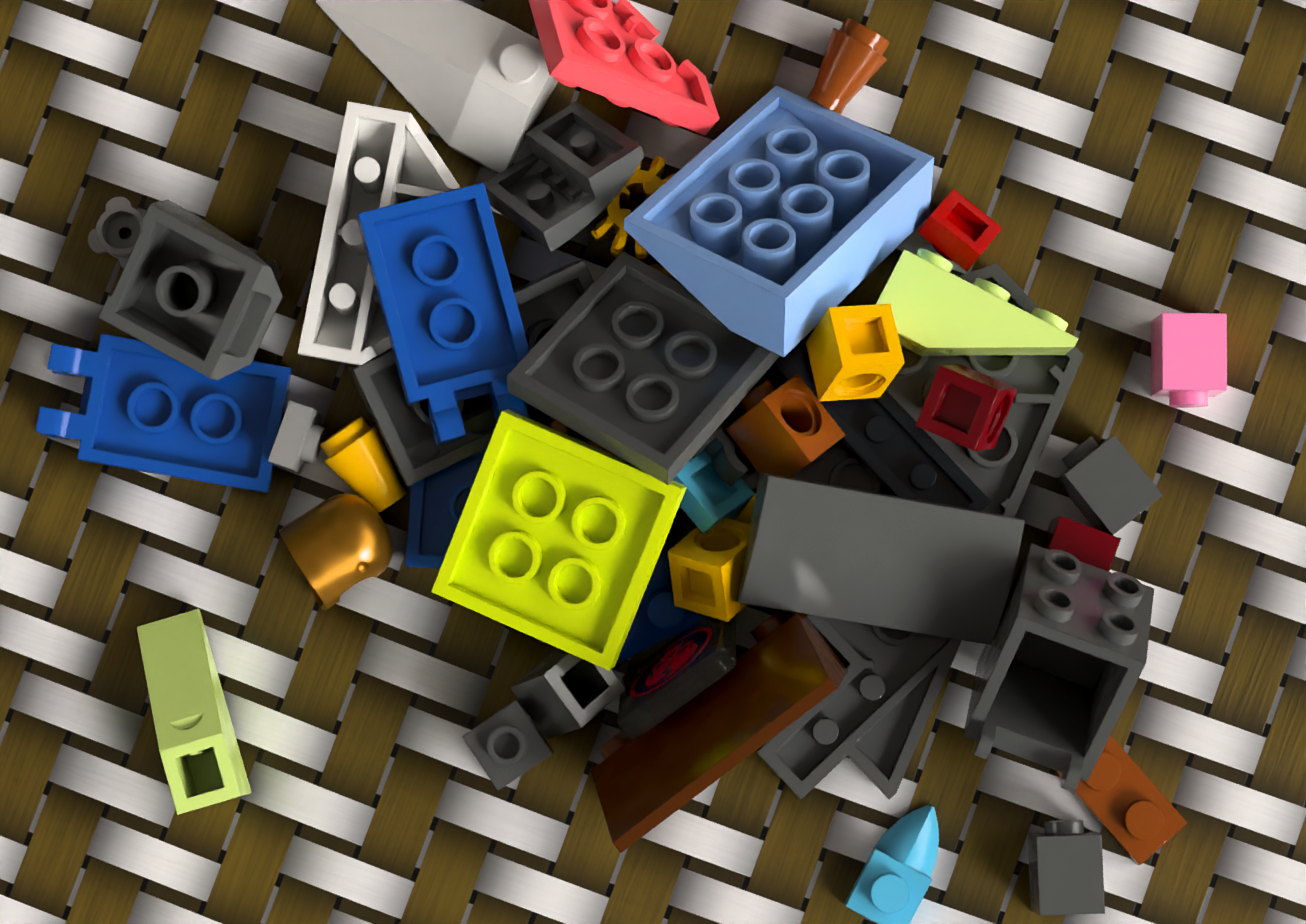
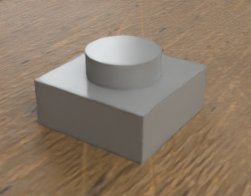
M289 400L268 461L278 467L301 474L305 462L314 464L320 453V444L324 441L326 428L318 426L322 415L314 408Z

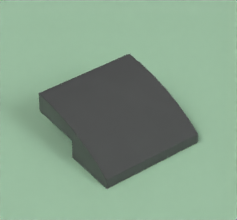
M576 101L527 131L525 134L533 153L484 184L490 206L548 251L552 252L585 228L610 204L632 177L645 155L641 145Z

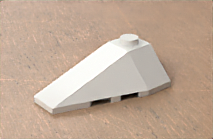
M316 0L317 5L392 83L399 94L430 124L449 148L497 174H500L512 165L527 138L525 133L534 126L558 83L554 77L549 75L539 39L506 21L460 0Z

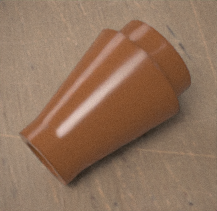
M846 17L839 30L836 28L832 30L814 87L807 98L841 115L846 105L887 61L883 54L890 42L868 27Z

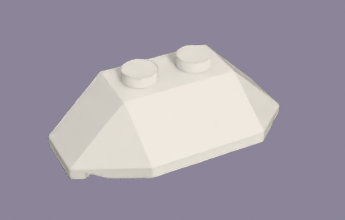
M347 102L298 348L299 355L360 366L392 349L359 229L357 215L358 213L461 188L413 115L409 112Z

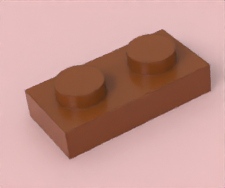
M1111 735L1088 781L1080 779L1076 790L1073 792L1137 865L1145 862L1187 824V821ZM1054 770L1062 779V772Z

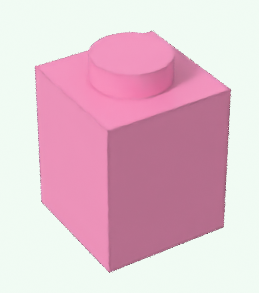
M1161 313L1151 321V396H1168L1170 407L1199 408L1208 406V397H1215L1227 390V314Z

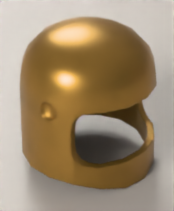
M344 493L335 495L279 530L288 550L307 578L312 594L322 610H327L340 602V596L358 582L369 577L377 578L386 570L393 555V542L383 519L372 505L355 494Z

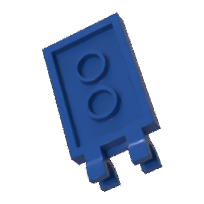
M480 183L358 213L359 229L407 405L426 400L436 446L460 440L462 436L466 435L457 402L490 394L496 424L501 411L508 409L529 418L525 402L509 393L507 387V375L530 350L485 184Z
M101 334L98 352L52 344L47 369L52 370V373L58 375L85 378L79 414L40 406L35 432L40 433L42 436L80 441L77 457L80 461L269 494L274 464L269 462L268 459L283 420L292 372L291 368L252 361L250 365L224 378L214 380L140 340Z

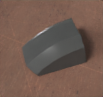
M167 199L150 204L140 225L142 231L114 292L108 295L98 318L214 380L224 378L250 365L283 297L271 267L238 241Z

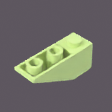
M922 248L918 249L916 255L904 249L876 304H891L900 345L920 356L1065 355L1075 347L1079 339L1065 332L1068 323L1057 315L1034 307L1030 314L1008 303L1011 295L1002 287L982 278H976L974 283L971 284L950 273L953 265L948 260Z
M200 609L138 626L137 632L159 752L177 815L251 794V788Z

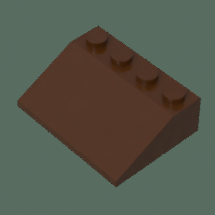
M782 610L777 611L750 632L758 643L737 658L729 648L699 671L707 682L686 697L678 687L650 708L648 711L656 721L643 731L635 735L630 727L627 726L598 748V751L605 760L592 769L591 774L612 843L620 853L838 689L848 669L805 614L796 613L788 619Z

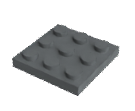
M623 251L507 375L508 392L669 485L780 355L730 331L680 282Z

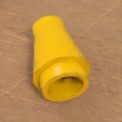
M362 416L320 444L328 456L323 462L359 496L372 505L378 513L407 494V491L398 479L376 426L370 428Z

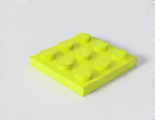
M509 409L501 411L431 592L609 671L616 665L687 486L674 480L669 485H666L616 455Z

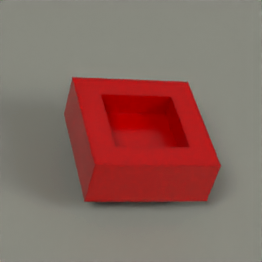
M953 189L918 230V233L928 240L942 257L954 261L967 272L1003 228Z

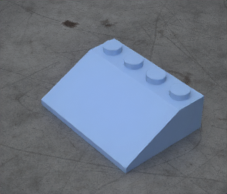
M775 86L624 219V230L730 331L785 357L818 325L828 307H836L930 216L934 157L779 86Z

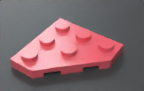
M529 0L549 75L561 84L572 88L581 87L606 97L619 107L627 108L630 106L656 116L663 123L671 127L681 126L702 135H706L720 119L706 76L688 59L678 66L672 56L661 45L654 42L661 32L629 1L619 0L617 4H614L611 0Z

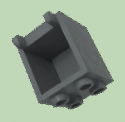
M1031 543L1008 593L992 645L985 644L977 663L963 736L975 740L973 755L986 760L991 748L994 747L1062 772L1061 788L1072 792L1076 790L1080 779L1088 781L1146 664L1154 588L1141 584L1140 581L1131 575L1121 572L1111 573L1081 562L1066 551L1048 550Z

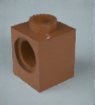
M796 374L777 389L770 380L764 382L741 400L739 405L745 411V414L725 429L759 474L762 472L790 478L845 436V433L799 374Z

